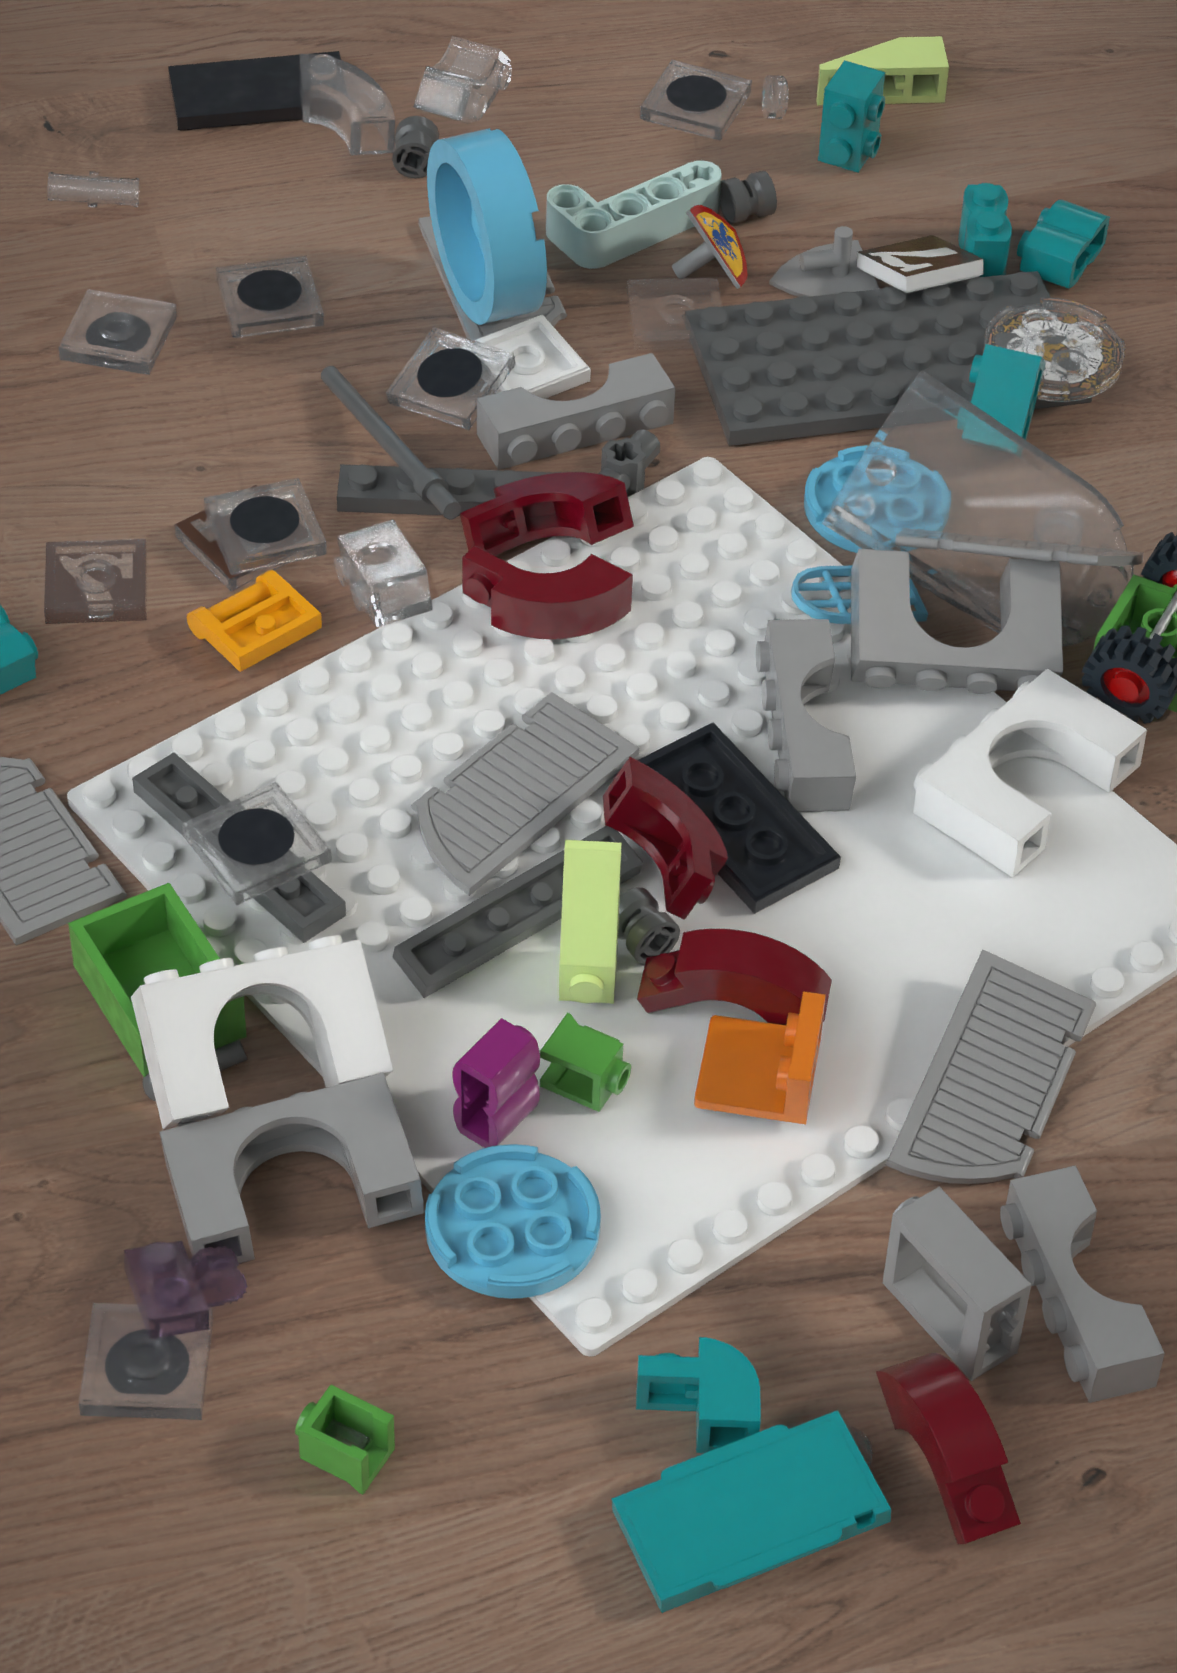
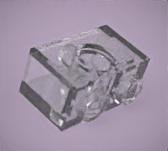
M394 520L337 536L340 556L334 558V565L338 579L343 587L350 586L351 595L359 612L365 610L376 628L433 610L427 569Z

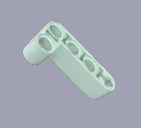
M693 161L600 202L594 200L578 186L571 184L554 186L547 193L546 236L579 266L588 269L605 267L695 227L686 214L693 206L703 205L718 214L720 209L721 169L712 162Z

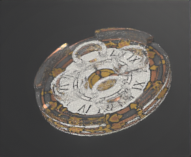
M1040 298L1039 304L1024 305L1013 308L1010 305L1000 310L990 320L986 328L983 353L985 345L989 344L1041 356L1046 365L1037 399L1069 402L1094 397L1110 388L1117 381L1123 367L1125 343L1124 339L1119 338L1116 332L1106 323L1107 317L1097 310L1071 300Z

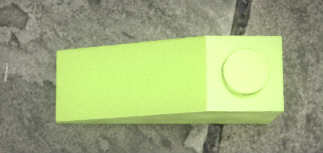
M942 36L899 37L819 65L817 105H823L824 89L844 60L885 72L883 90L885 104L945 103L949 64Z
M565 840L559 1001L614 1004L618 955L622 843Z

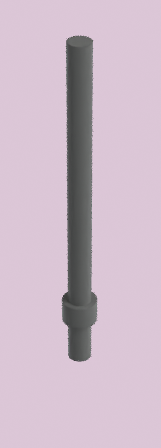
M328 366L324 368L321 373L322 381L414 482V490L426 504L434 505L446 519L452 520L458 517L461 512V505L448 492V484L439 473L426 468L336 367Z

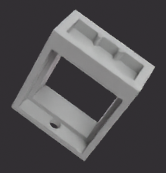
M940 1186L920 1198L914 1196L901 1203L892 1215L882 1283L964 1374L973 1381L1018 1353L1031 1283Z

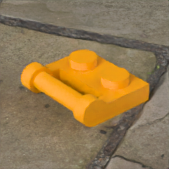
M268 570L256 578L255 584L207 609L200 606L187 614V623L192 633L199 640L206 639L241 672L321 629L322 616L311 603L277 572Z

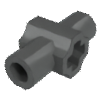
M642 429L635 432L631 438L609 440L602 448L601 471L598 474L610 476L624 482L628 497L643 490L645 469L660 453L658 438L653 433Z

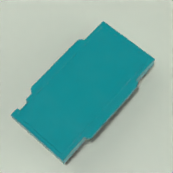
M838 1410L790 1429L781 1424L770 1427L670 1466L662 1471L660 1480L611 1498L612 1511L661 1613L891 1522V1508Z

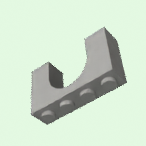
M858 549L851 569V681L865 682L868 686L875 688H886L894 684L916 685L917 688L926 691L941 690L945 687L967 688L972 693L986 694L995 690L1016 691L1024 682H1032L1046 669L1061 677L1063 673L1060 561L1010 558L1000 578V633L989 642L979 646L954 647L941 643L929 636L917 623L910 605L909 552Z
M384 1072L311 1092H299L288 1098L255 1107H242L232 1113L198 1122H186L175 1128L160 1131L166 1167L198 1275L255 1259L249 1224L240 1194L246 1179L259 1165L281 1154L298 1151L314 1152L338 1162L352 1179L368 1228L424 1213L421 1179Z

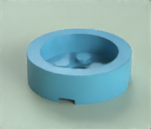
M490 128L435 141L430 149L427 164L429 209L441 262L458 303L470 320L478 325L537 311L543 303L546 292V249L544 239L536 240L532 212L539 210L528 174L517 150L501 130L490 131Z

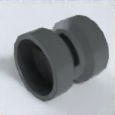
M411 116L403 119L398 124L395 133L392 161L395 169L400 174L415 179L427 176L429 152L433 143L439 140V131L433 121L426 117Z
M766 171L751 173L747 179L741 181L736 177L721 181L720 208L729 224L743 222L749 215L753 214L760 218L775 213L777 208L776 191L773 181Z
M636 887L621 894L619 901L618 938L626 939L625 944L629 953L640 964H645L648 957L669 953L679 939L680 928L678 924L666 912H659L658 901L647 889Z

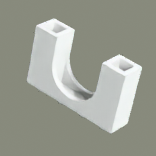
M1046 669L1032 682H1024L1016 690L1013 698L1001 708L990 710L981 724L967 736H959L953 742L949 751L935 763L929 762L922 767L914 781L916 794L913 813L1003 872L1014 877L1045 850L1051 812L1008 786L995 774L993 769L1015 758H1046L1065 765L1110 793L1140 766L1147 729L1051 670Z
M333 935L308 943L309 950L288 954L287 947H275L254 954L255 961L234 966L232 958H223L200 965V973L179 977L178 971L173 969L144 977L145 985L139 986L131 996L163 1130L177 1127L186 1122H198L217 1117L229 1108L214 1048V1028L223 1006L242 996L261 994L276 997L290 1004L302 1015L314 1039L325 1087L383 1072L386 1077L393 1072L360 939L342 943L340 935Z

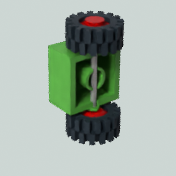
M1173 532L1165 535L1164 539L1159 541L1142 569L1141 575L1143 577L1134 574L1098 632L1094 650L1082 670L1085 673L1082 677L1083 686H1090L1087 690L1088 694L1095 698L1098 697L1101 702L1119 713L1127 715L1129 719L1136 723L1139 718L1142 719L1144 724L1151 723L1154 717L1159 719L1163 716L1167 709L1177 712V535L1175 536Z

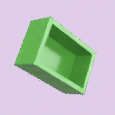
M170 883L68 923L74 967L143 1077H146L149 1070L131 996L140 985H145L144 977L150 974L176 969L179 977L200 973V965L220 959ZM244 996L230 1001L221 1009L214 1028L215 1049L247 1037Z

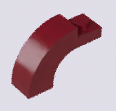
M586 472L552 473L517 480L494 488L496 498L460 512L468 551L473 546H476L494 556L526 542L553 536L576 537L593 545L634 527L625 483L610 476Z
M473 546L462 557V593L471 597L474 601L490 607L491 626L511 634L537 639L580 637L613 625L631 611L633 574L593 554H590L579 565L555 573H535L520 569L476 546Z
M629 757L603 795L605 825L626 835L649 854L658 866L663 878L666 912L685 920L697 903L703 904L711 894L715 883V876L728 860L726 848L712 822L683 791L652 768Z
M699 929L683 932L680 950L646 958L637 1000L647 1013L698 1001L717 1000L731 1002L752 1010L767 1023L786 1025L788 1013L799 1014L804 991L826 995L824 1022L832 979L808 956L781 941L741 930Z
M929 1353L876 1371L895 1430L903 1429L915 1439L932 1469L957 1545L966 1544L1020 1525L1021 1522L1001 1466L1009 1463L1003 1445L985 1406L959 1368L943 1355Z

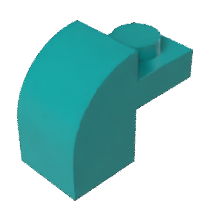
M699 1337L698 1357H681L674 1353H661L655 1356L638 1355L636 1410L696 1411V1453H706L760 1432V1382L752 1363L739 1350L716 1339Z

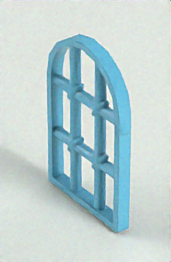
M853 565L819 566L807 568L798 573L791 588L792 600L801 611L812 618L829 619V623L851 624V613L847 611L851 607V599H842L839 593L842 590H851V582H834L832 577L851 576ZM909 575L910 605H914L916 609L912 613L917 622H924L927 620L928 612ZM824 578L822 583H802L807 579ZM829 590L833 598L829 600H805L799 591ZM820 608H838L840 613L828 612Z

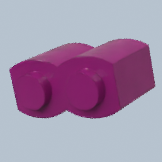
M501 1018L453 1067V1083L459 1096L453 1105L455 1124L462 1135L484 1148L500 1145L539 1103L540 1091L538 1080L534 1073L540 1065V1052L536 1038L526 1028L513 1025Z

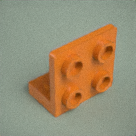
M803 991L799 1014L788 1013L786 1025L713 1015L710 1018L695 1092V1107L806 1125L821 1042L826 995Z

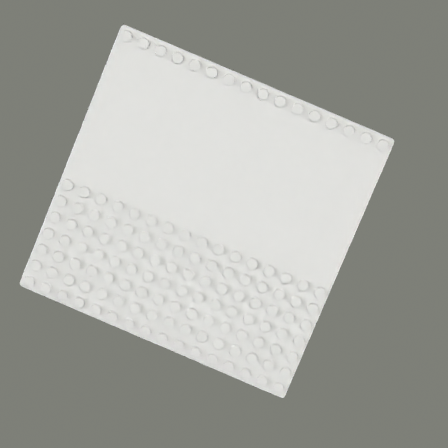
M704 457L628 497L634 527L593 545L576 537L553 536L506 561L515 567L530 572L555 573L571 569L582 563L590 554H593L633 574L631 611L613 625L591 634L567 639H537L511 634L491 626V608L463 594L462 585L76 786L67 794L69 807L148 891L166 883L171 884L219 958H232L234 966L254 962V954L275 947L285 946L287 947L288 954L309 950L308 943L328 936L340 935L342 943L360 939L394 1070L385 1078L421 1182L431 1193L442 1178L454 1168V1162L484 1148L462 1135L457 1129L453 1117V1105L459 1096L454 1087L452 1071L456 1062L501 1018L530 1031L537 1040L539 1052L567 1012L573 1016L579 1025L583 1027L586 1025L623 1043V1061L631 1064L630 1077L623 1091L619 1095L612 1093L600 1112L540 1087V1078L551 1064V1062L540 1058L539 1068L534 1073L537 1077L540 1091L539 1103L500 1143V1145L518 1144L538 1147V1153L558 1159L571 1168L577 1166L586 1175L596 1191L600 1204L601 1223L600 1237L593 1257L587 1266L565 1285L548 1293L529 1297L583 1355L589 1357L598 1355L886 1166L885 1164L982 949L1095 1001L1096 1007L1083 1036L1177 975V844L1115 792L1111 791L1108 793L1056 761L1040 757H1021L1006 761L994 768L993 771L1008 786L1051 812L1045 850L1014 877L1003 872L915 815L913 809L916 794L914 781L922 767L929 762L935 763L949 751V748L959 736H967L981 724L990 710L993 708L999 709L1007 702L995 692L976 694L968 691L967 688L945 687L941 690L926 691L917 688L916 685L894 684L886 688H875L868 686L865 682L851 681V624L829 623L835 652L829 692L810 699L804 704V707L808 714L820 725L831 731L849 736L856 780L850 810L798 812L841 856L839 869L755 914L717 874L714 887L708 899L703 904L697 903L687 918L683 920L666 912L663 878L654 860L636 842L619 832L643 861L640 873L620 884V895L636 887L645 888L658 901L659 912H666L680 928L679 939L670 952L680 950L683 932L699 929L741 930L773 938L797 949L816 962L832 979L825 1021L822 1026L821 1042L806 1125L695 1107V1092L710 1018L713 1015L759 1022L766 1021L746 1007L717 1000L698 1001L647 1013L637 1000L645 964H640L629 953L625 944L626 939L618 938L614 1004L559 1001L561 919L440 990L423 998L392 958L395 946L563 851L565 840H582L606 826L603 795L617 774L470 896L457 887L440 870L424 844L419 829L418 815L412 809L411 804L432 787H436L446 794L451 789L444 783V778L511 724H515L525 730L529 725L522 720V715L551 692L638 746L639 755L635 758L636 760L714 722L775 787L774 764L775 760L779 759L778 750L769 749L768 722L769 719L773 718L772 712L764 711L762 706V682L766 680L765 672L757 671L756 644L757 641H765L768 620L815 619L801 611L792 600L791 588L798 573L807 568L843 565L712 457ZM851 576L832 577L834 582H851ZM824 578L807 579L802 583H822ZM829 590L799 591L805 600H829L833 598ZM851 590L839 592L842 599H851ZM851 607L847 609L848 613H851ZM820 608L828 612L840 613L838 608ZM175 752L241 811L263 808L280 813L290 821L295 833L293 845L288 852L345 900L346 916L303 943L137 796L133 790L132 777ZM784 790L779 791L785 797ZM261 994L246 995L323 1077L311 1030L302 1015L290 1004L276 997ZM1064 1036L1061 1044L1067 1047L1076 1041Z

